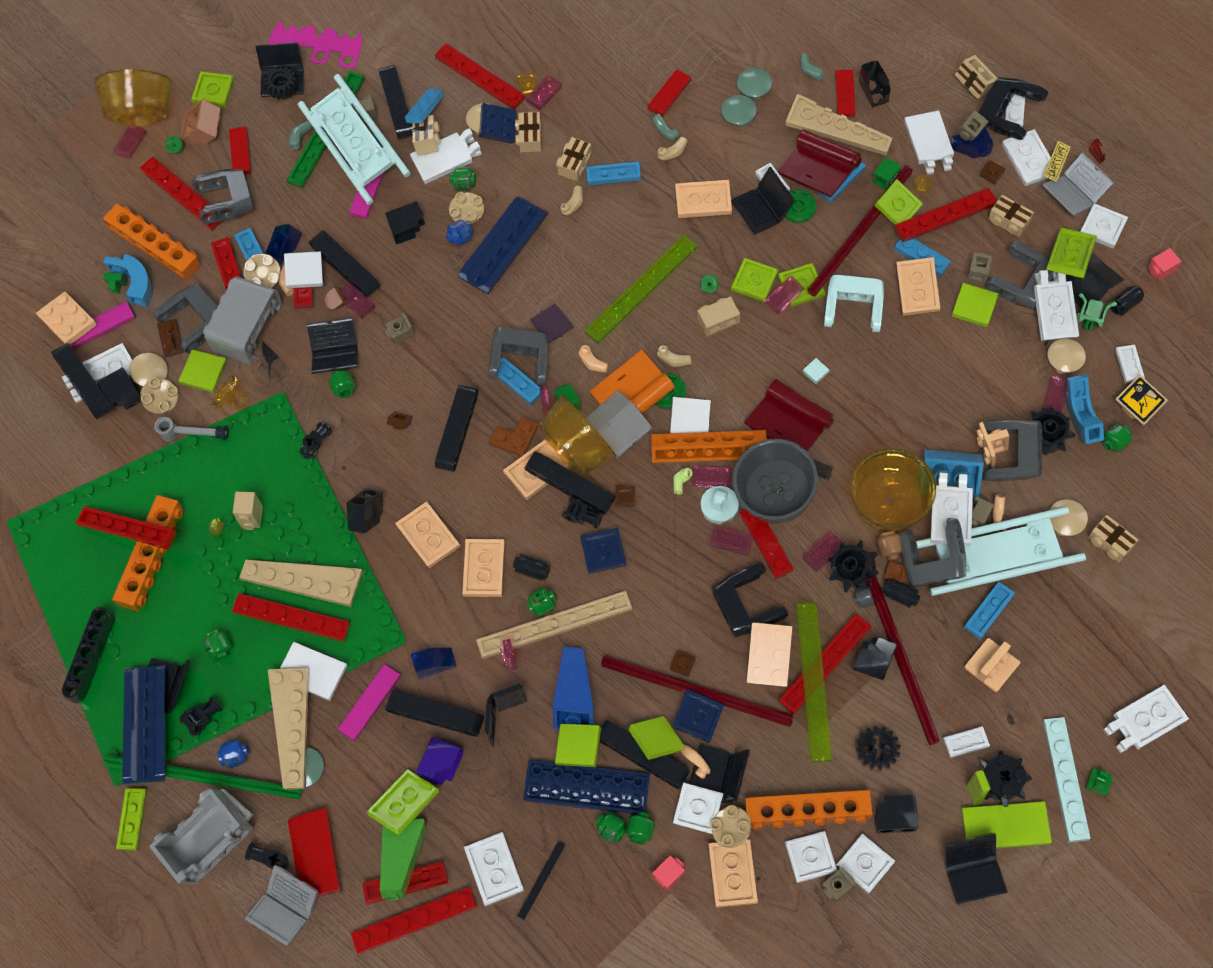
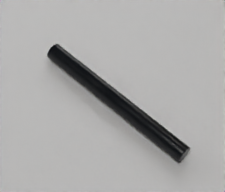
M557 843L517 915L520 919L525 920L565 847L562 843Z

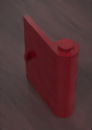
M804 129L797 138V148L777 172L779 175L832 197L852 171L860 165L862 158L859 152Z
M775 379L769 386L764 399L750 414L744 424L753 430H766L767 439L791 441L808 452L823 431L832 426L834 419L832 413L778 379Z

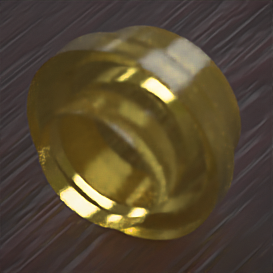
M920 175L914 180L913 186L916 191L925 193L931 189L932 182L928 176Z
M218 518L216 521L213 520L208 528L211 531L210 536L215 535L218 537L225 525L221 521L222 519Z

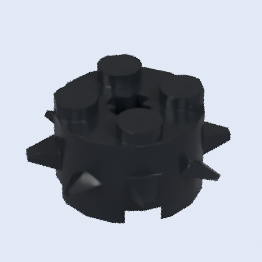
M1053 407L1038 413L1031 411L1032 420L1040 421L1042 425V454L1047 456L1049 453L1056 452L1059 449L1065 452L1064 443L1066 439L1074 438L1076 435L1069 430L1070 417H1066L1059 411L1055 412Z
M861 540L857 545L841 543L840 551H836L833 558L828 559L833 570V574L829 578L830 581L839 580L844 584V592L846 593L850 587H861L863 590H866L874 575L879 574L874 560L878 555L877 552H866L863 549V541Z
M999 751L997 757L991 761L980 760L985 768L984 774L990 786V791L985 796V800L989 798L995 801L1001 800L1003 806L1008 807L1009 801L1016 796L1022 799L1026 798L1022 788L1026 782L1032 780V776L1026 774L1024 767L1021 765L1022 758L1014 759L1004 755L1003 751ZM1001 776L1006 777L1004 782L1000 779Z

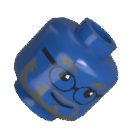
M458 220L447 226L448 233L445 235L450 244L454 243L456 246H461L472 239L473 230L467 221Z
M235 739L223 743L217 754L221 765L231 769L246 762V755H249V750L246 743L242 744L240 740Z

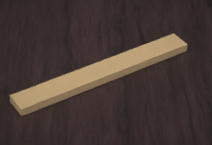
M622 591L476 639L482 659H486L631 611L632 606L627 592Z

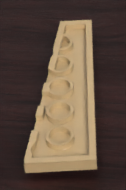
M799 94L796 95L785 122V126L799 130L805 129L819 136L887 156L893 139L877 130L866 127L862 123L850 121L847 119V116L835 114L832 112V109L820 107L816 102Z
M245 560L239 578L242 581L351 607L363 571L358 568Z
M269 669L268 676L283 789H305L309 669Z

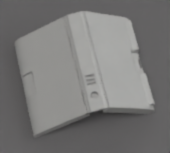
M1082 152L1066 170L1064 175L1058 177L1057 182L1051 180L1042 186L1073 216H1076L1090 209L1094 203L1097 204L1114 182Z
M618 390L583 420L600 437L617 459L653 429L635 405Z
M275 865L266 894L260 898L245 920L288 946L311 916L318 891L306 882L300 881L282 867Z

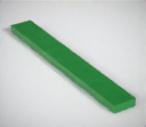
M349 70L344 81L355 97L365 81V76ZM316 131L313 132L286 179L287 183L302 189L327 148Z

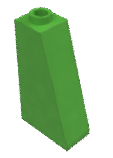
M414 819L399 836L385 826L382 827L380 892L383 899L396 901L405 897L427 832L424 819Z

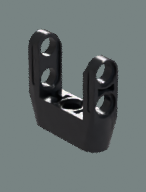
M999 77L978 113L989 121L985 125L988 129L1017 140H1023L1027 131L1017 123L1002 119V115L1014 94L1040 102L1045 101L1049 93L1043 87L1019 79Z
M763 563L755 564L734 573L711 587L713 596L735 638L751 634L752 622L775 624L789 615L785 607H775L751 619L749 618L735 589L759 579L766 572Z

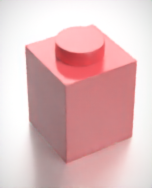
M1169 248L1152 258L1148 268L1150 273L1160 281L1176 272L1182 261Z
M669 856L652 873V877L668 891L685 875V870L683 869L685 865L677 857L673 859Z

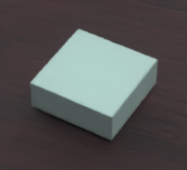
M815 358L803 369V373L817 384L829 373V369Z

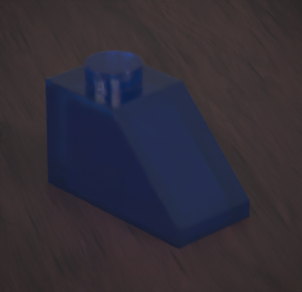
M984 127L974 140L966 141L960 135L952 136L950 144L954 151L972 158H978L991 154L994 143L986 127Z
M290 224L276 226L265 254L273 257L280 266L284 261V254L292 253L297 248L302 233Z
M428 648L411 654L419 679L457 667L451 648Z

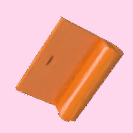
M640 350L589 392L601 405L618 390L643 414L675 389V386L668 376L657 368L644 351Z

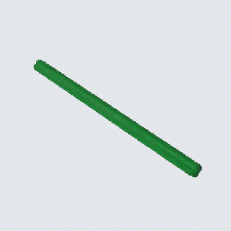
M106 755L103 765L122 769L123 757ZM165 765V777L293 799H300L302 795V789L284 790L282 784Z

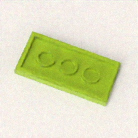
M1060 228L1046 270L1084 278L1097 236Z
M1045 802L1008 804V807L994 805L961 809L966 840L992 832L996 834V849L1049 845L1052 843Z

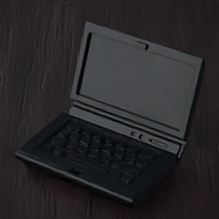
M299 43L255 45L262 74L260 96L272 97L268 94L264 78H266V73L269 74L270 69L274 71L273 67L279 69V66H282L283 69L286 66L294 72L298 83V88L295 90L294 95L304 94V68ZM280 80L275 85H284L287 80Z
M771 166L766 171L756 190L753 189L731 200L754 234H758L780 223L795 201Z
M1093 253L1091 254L1084 278L1066 274V282L1072 281L1074 302L1082 307L1083 299L1079 296V292H1082L1087 300L1085 311L1090 299L1100 301L1108 292L1107 290L1125 280Z
M352 317L307 324L313 355L312 374L358 367V346Z
M150 659L148 667L166 665V713H171L176 707L190 664L188 659L182 666Z
M519 683L494 692L487 699L485 732L492 747L494 746L496 707L501 712L527 702L523 686Z
M700 745L698 753L709 766L710 774H706L704 779L700 778L695 773V767L697 766L694 765L690 785L723 793L721 803L738 800L750 750L747 749L730 754V752Z
M995 833L975 836V838L961 839L944 845V865L957 905L1008 893L996 860Z

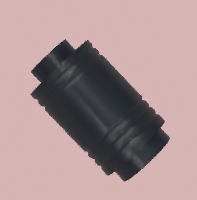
M1134 285L1123 291L1113 299L1117 303L1116 306L1111 307L1113 313L1120 316L1126 314L1143 300V290L1139 286Z
M523 554L516 557L513 563L516 573L540 581L547 579L551 568L547 562Z
M888 579L882 591L886 597L908 608H911L912 605L916 607L921 597L918 595V590L896 579Z

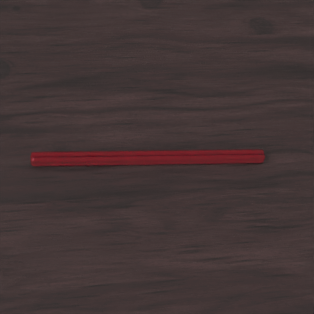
M907 165L904 166L892 183L897 179L904 184L912 174L913 169ZM875 206L870 209L810 285L808 294L814 297L819 293L878 218L881 211Z
M874 575L872 581L867 586L871 589L875 601L874 604L888 640L897 644L894 656L928 744L935 745L939 743L940 739L877 577Z
M604 656L601 662L602 667L685 693L688 689L719 702L726 707L790 727L793 722L792 715L609 656Z

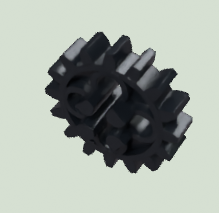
M875 726L874 731L868 727L866 729L867 734L861 732V739H857L856 744L859 747H856L855 751L861 753L858 756V760L864 759L863 766L865 767L870 764V770H873L875 766L878 767L879 771L882 770L883 766L888 770L890 763L894 765L896 763L894 757L899 758L900 753L896 750H899L901 745L895 744L899 738H892L893 731L885 732L886 727L879 730L878 726ZM874 736H879L881 739L878 746L881 749L880 757L883 758L882 761L876 760L878 750L875 748L876 739L873 738ZM886 745L891 746L892 750L889 751L887 748L884 747ZM869 746L868 748L872 750L870 752L865 751L864 747Z

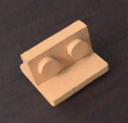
M983 422L979 423V430H976L978 436L976 440L979 448L983 447L985 464H989L990 468L994 469L995 454L1008 450L1009 434L1007 429H997L988 435Z
M987 638L964 668L994 692H998L1019 666L1020 661L1008 653L1011 647L1008 643L1004 641L999 646L990 638Z

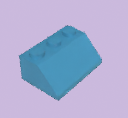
M924 449L920 494L932 495L933 485L938 486L939 473H948L947 486L957 487L959 474H966L967 488H973L972 498L979 497L984 466L982 454Z

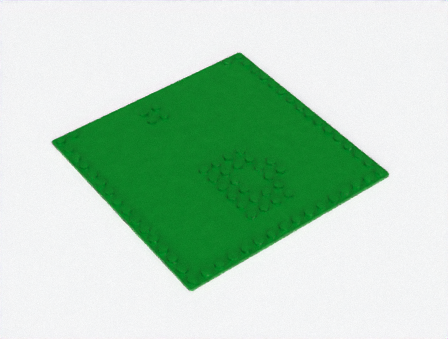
M283 392L205 427L216 429V427L228 426L229 435L226 441L215 436L190 434L7 521V526L67 672L70 669L92 611L95 608L103 607L114 618V624L84 700L80 702L103 760L106 755L123 757L125 668L148 667L150 659L174 663L180 666L187 659L190 660L176 707L171 713H166V762L273 710L268 670L280 669L293 642L346 663L348 666L344 674L406 643L398 622L353 531L348 530L347 519L316 456L312 459H306L300 454L305 434ZM235 492H255L263 506L261 528L246 530L240 526L233 515ZM159 495L177 500L183 507V514L176 524V536L169 550L163 554L161 567L155 573L153 586L147 592L145 605L137 612L117 606L112 600L137 541L80 527L75 522L84 506L145 522L156 496ZM153 551L148 552L146 556H150ZM245 560L358 568L363 571L351 607L242 581L239 578ZM146 568L140 570L139 574L143 573ZM138 586L133 587L132 591L137 590ZM239 593L349 621L350 627L345 642L233 614L232 609ZM106 615L102 616L99 621H103ZM217 629L227 633L232 645V649L227 652L228 656L221 660H217L216 657H208L203 646V640L206 638L205 635ZM99 633L95 634L92 640L96 639ZM88 652L85 658H88L92 652ZM84 670L79 672L78 677L83 675ZM212 696L222 708V711L216 712L209 718L211 723L200 734L196 736L190 735L187 726L181 724L180 716L196 705L202 707ZM107 767L113 784L115 786L122 785V769Z

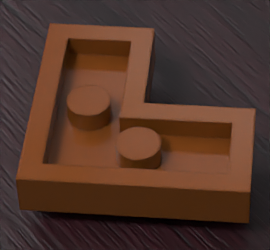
M521 417L514 432L496 426L489 440V445L522 457L526 454L539 424Z

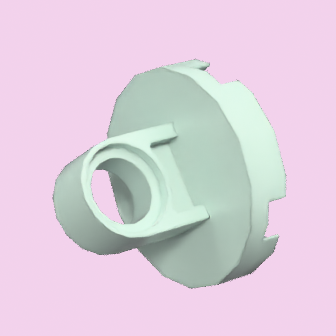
M715 486L703 494L700 506L703 516L708 521L715 524H723V522L733 520L737 515L739 501L735 492L728 487Z

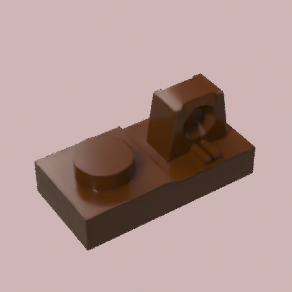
M172 319L157 323L165 358L182 354L183 349L181 348L176 320Z

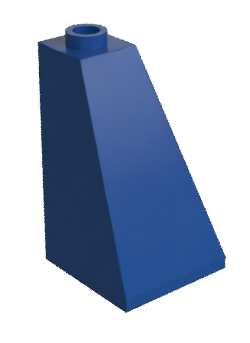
M563 647L553 702V728L555 730H560V724L594 725V708L584 650L577 647Z

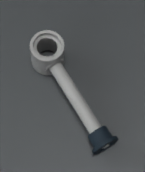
M168 417L159 418L154 425L156 432L164 441H173L178 434L215 436L226 441L229 435L228 426L216 427V429L177 426Z

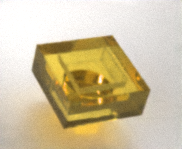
M533 72L517 76L521 93L524 94L538 90Z

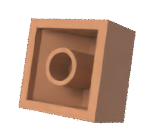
M202 99L184 113L180 134L183 142L207 144L214 140L218 134L217 126L221 118L219 115L221 108Z

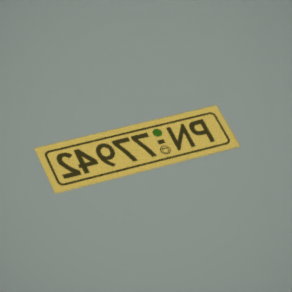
M1060 141L1057 142L1044 173L1045 177L1057 182L1071 148L1070 146Z

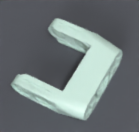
M845 275L831 276L826 301L824 327H831L834 323L836 299L873 303L871 317L872 332L880 333L884 299L883 281L874 278Z

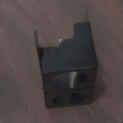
M871 61L861 66L859 83L872 108L889 102L891 90L889 79L878 61ZM869 80H872L876 83V88L874 90L870 89ZM872 95H882L883 98L879 99L878 103H873Z
M417 201L385 213L396 244L416 238L415 233L420 231L419 227L425 225L422 217L423 213Z
M123 367L96 381L110 404L115 402L117 406H124L128 410L141 402L138 391Z
M365 488L346 503L349 531L366 533L380 523V516L383 514V492Z
M874 637L871 643L865 641L859 651L853 670L884 681L897 644L881 637Z
M915 795L885 796V802L878 804V809L875 811L876 815H874L876 834L916 832L919 828Z

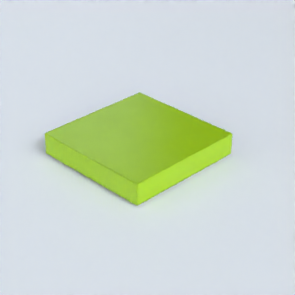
M200 71L191 99L192 102L196 104L204 99L218 107L226 108L235 80L234 76Z
M896 179L874 206L896 225L911 219L923 203Z
M744 258L731 286V291L765 302L778 274V269Z
M813 263L778 274L779 281L791 307L825 296L824 288L814 297L808 294V288L818 277Z
M963 283L951 317L988 327L999 293Z
M192 349L178 382L185 386L214 393L226 366L227 359Z
M664 716L632 724L628 729L648 760L682 751L684 748V744Z
M560 724L555 764L596 767L601 727L598 725Z

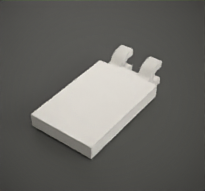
M934 111L905 117L904 123L918 165L924 164L927 175L934 174L933 168L936 166L934 161L941 160L944 171L951 170L954 152L940 112Z
M469 128L460 136L456 132L441 139L437 152L417 155L415 151L410 154V157L423 182L427 184L453 172L456 167H464L473 163L472 158L482 153L478 142H474L473 133Z
M1048 270L1039 271V273L1035 274L1038 284L1033 287L1041 341L1079 337L1072 281L1066 282V274L1052 272L1054 281L1048 282Z
M123 343L82 362L95 382L122 367L131 379L129 369L132 359ZM66 375L62 376L67 388H72L73 385ZM75 389L70 390L76 403L82 401V398Z
M939 473L938 486L933 485L930 543L948 544L945 531L947 521L957 518L961 524L964 546H970L973 488H967L966 474H959L957 487L947 486L948 473Z
M1163 685L1115 713L1113 716L1116 720L1108 724L1104 730L1109 736L1120 729L1126 739L1121 741L1116 748L1122 753L1133 745L1139 750L1185 723L1189 718L1167 687Z

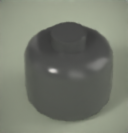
M867 586L866 590L860 588L855 591L854 602L861 608L872 606L875 603L870 587Z

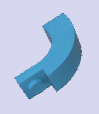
M127 254L124 255L123 260L119 257L112 258L106 256L103 263L108 271L131 277V284L126 293L130 303L148 308L152 298L153 286L144 266L136 258Z
M1082 374L1067 378L1068 392L1065 393L1066 401L1078 436L1085 444L1104 440L1103 422L1096 416L1091 405L1088 376Z

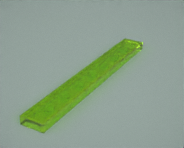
M683 235L584 330L585 334L599 344L697 249V245Z
M817 603L797 604L796 611L811 763L831 762L832 754Z

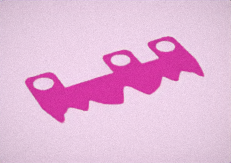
M279 21L272 31L268 44L298 42L300 46L312 47L314 49L310 58L311 62L325 64L328 61L330 51L342 52L338 65L340 67L354 68L362 47V34L360 33L356 38L350 40L346 33L339 38L334 30L327 28L317 37L313 25L296 31L295 25L285 29L282 26V21ZM317 52H324L326 56L323 60L315 59ZM351 56L354 61L350 65H345L343 58Z

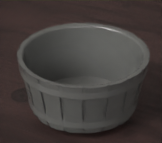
M769 439L752 445L741 455L734 468L732 482L738 501L746 511L764 522L779 524L796 519L807 509L816 493L818 474L813 459L798 444L783 439ZM776 485L779 488H783V491L778 496L776 493H772Z

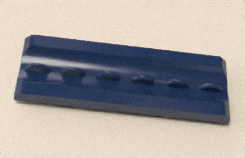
M517 196L460 270L458 278L489 294L546 218L548 212Z
M166 665L125 668L123 784L165 781Z
M529 760L523 801L638 815L639 812H646L650 774L596 767L556 765L553 762Z

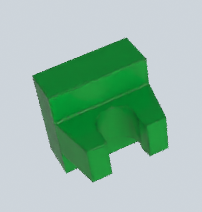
M104 273L103 280L108 283V290H112L111 292L114 294H120L121 286H127L128 279L123 274Z
M1093 768L1085 789L1106 797L1113 776L1105 771Z

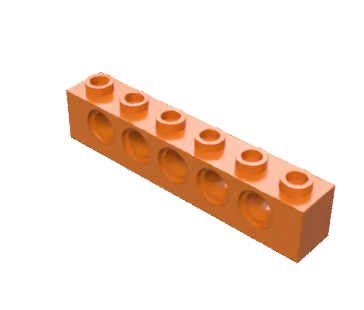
M116 203L102 218L109 229L186 281L201 266L198 261L199 257L192 250L187 251L180 242L177 241L175 243L165 232L162 234L156 226L151 223L147 224L140 215L135 216L126 206L122 207Z
M766 430L651 434L652 463L738 460L752 445L767 440Z
M157 495L145 522L176 531V524L178 519L182 517L183 507L177 500ZM136 542L112 598L117 606L137 612L140 611L141 607L145 605L147 592L153 586L155 573L160 569L163 554L167 552V549ZM153 551L150 556H146L148 552ZM146 568L143 573L139 574L140 570ZM138 586L137 590L132 591L133 587Z
M870 790L745 798V812L749 815L751 828L754 830L763 829L764 826L772 825V828H783L785 824H793V827L805 826V823H814L815 826L826 825V822L833 821L835 824H846L849 820H855L856 823H865L873 815ZM852 804L855 807V811L847 812L844 805ZM831 805L835 811L828 814L824 811L823 807ZM809 806L814 810V813L807 815L803 812V808ZM790 808L793 814L785 816L782 813V809ZM769 809L773 815L766 818L761 814V811Z

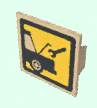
M1140 374L1115 399L1131 419H1137L1143 426L1168 401Z

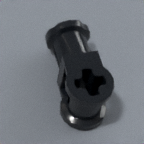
M319 422L316 425L315 431L312 430L309 435L303 438L300 454L304 458L312 459L316 456L323 440L332 433L330 426L324 422Z
M576 498L569 499V505L566 512L562 513V517L567 521L581 525L584 522L589 523L597 529L602 521L603 512L600 511L598 513L590 510L589 505Z
M211 696L209 701L202 707L196 705L192 709L185 711L179 720L181 724L187 726L190 735L196 736L211 723L209 718L216 712H221L222 708Z
M251 842L245 853L246 860L250 861L252 859L260 862L272 870L275 865L286 870L289 864L287 856L280 851L261 848L254 842ZM275 859H280L279 863H274Z

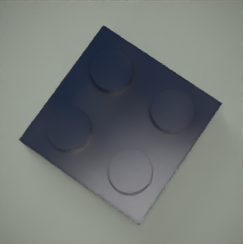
M483 103L480 114L479 137L513 144L515 141L516 110Z
M618 528L580 536L588 574L626 566Z
M687 689L671 728L710 743L724 705Z

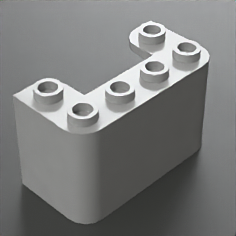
M237 276L231 279L226 293L221 296L219 306L213 311L212 319L203 331L211 350L252 365L255 356L252 355V350L257 347L255 341L269 314L274 315L275 311L279 312L283 306L278 291Z
M212 788L204 790L199 795L198 803L200 806L193 810V815L183 820L177 826L178 829L174 833H159L153 839L154 842L149 846L178 884L194 885L201 881L253 830L252 826L221 790Z

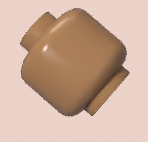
M895 531L880 534V537L876 540L880 556L887 557L888 561L898 559L899 554L902 553L900 534H895Z

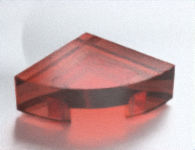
M1097 138L1092 141L1089 152L1100 164L1105 161V154L1102 155L1100 148L1102 144Z

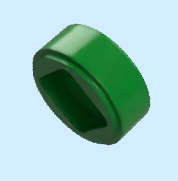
M170 136L165 142V147L168 152L179 154L184 149V142L177 136Z
M706 275L701 279L700 288L704 293L711 294L718 289L719 282L715 276Z

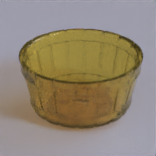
M117 70L103 73L94 79L95 91L98 95L101 112L104 118L109 121L128 126H142L163 120L168 113L172 80L166 75L146 70Z
M563 394L560 395L539 424L545 432L542 437L572 470L577 468L583 475L617 456L595 428Z
M881 449L867 455L856 466L851 479V495L858 515L869 527L884 533L890 531L899 533L912 528L927 515L936 498V481L929 466L920 457L902 449ZM888 496L891 499H895L893 506L884 503Z

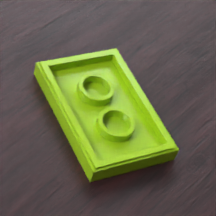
M407 769L367 811V814L399 836L439 793V790Z

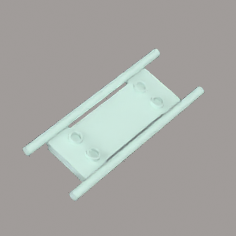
M336 74L334 79L341 89L337 88L310 108L311 111L303 101L298 103V107L365 202L371 205L373 199L364 186L394 164L397 165L404 177L410 176L411 173L340 74ZM352 104H353V106L356 108V110L358 111V113L361 115V117L363 118V120L366 122V124L368 125V127L371 129V131L374 133V135L376 136V138L379 140V142L381 143V145L383 146V148H381V146L378 144V142H377L376 139L373 137V135L371 134V132L368 130V128L366 127V125L363 123V121L360 119V117L358 116V114L355 112V110H354L353 107L351 106Z
M1066 506L972 528L971 536H976L1023 524L1027 525L971 539V545L965 546L966 577L946 581L947 585L930 588L931 595L935 596L1085 561L1086 556L1084 553L1063 557L1050 518L1069 514V508ZM930 538L915 541L917 549L936 545L939 560L950 558L948 544L930 543Z

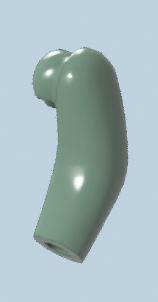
M802 54L800 56V64L803 73L817 81L824 78L823 70L810 63L808 54Z
M659 113L651 117L658 132L667 140L675 141V138L679 137L678 130H670Z
M309 121L303 122L291 130L288 142L293 150L300 149L302 136L312 129Z

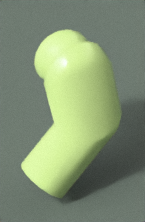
M683 468L674 475V494L683 493V484L693 474L690 468Z

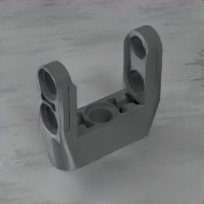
M243 169L219 170L197 175L191 180L193 189L203 193L229 187L232 200L205 206L200 211V218L203 223L210 224L237 218L253 210ZM216 178L222 179L220 182L213 181ZM198 182H204L202 186H196ZM224 209H230L227 213L221 212ZM206 213H212L209 217L204 216Z
M1013 241L1008 247V252L1011 256L1036 269L1023 290L999 277H991L988 279L985 287L989 291L999 293L998 296L1016 305L1035 310L1036 301L1033 286L1038 284L1035 274L1047 269L1049 258L1020 242ZM1048 270V282L1053 281L1052 272L1054 271Z
M197 283L177 292L153 312V317L158 322L168 321L190 305L202 318L204 323L185 336L181 343V348L186 353H191L192 349L196 350L206 342L205 335L203 334L204 328L209 324L213 311L218 307Z
M506 327L496 328L490 352L488 378L496 379L498 368L500 367L501 352L535 356V382L537 385H544L548 357L547 335L541 332Z
M1003 420L983 423L987 432L1007 429L1008 433H1018V467L988 469L983 472L984 481L1025 480L1042 475V425L1040 421Z
M957 518L947 521L945 531L950 558L921 564L919 551L915 545L917 539L910 529L900 532L904 567L912 587H921L966 577V552L961 524Z

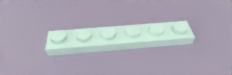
M1065 718L1044 719L1043 726L1068 843L1090 840Z

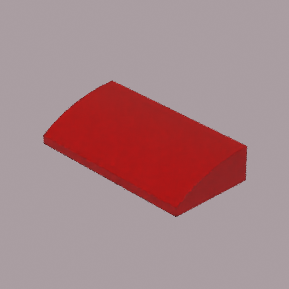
M323 808L289 819L288 826L297 879L317 889V897L342 892L328 810Z

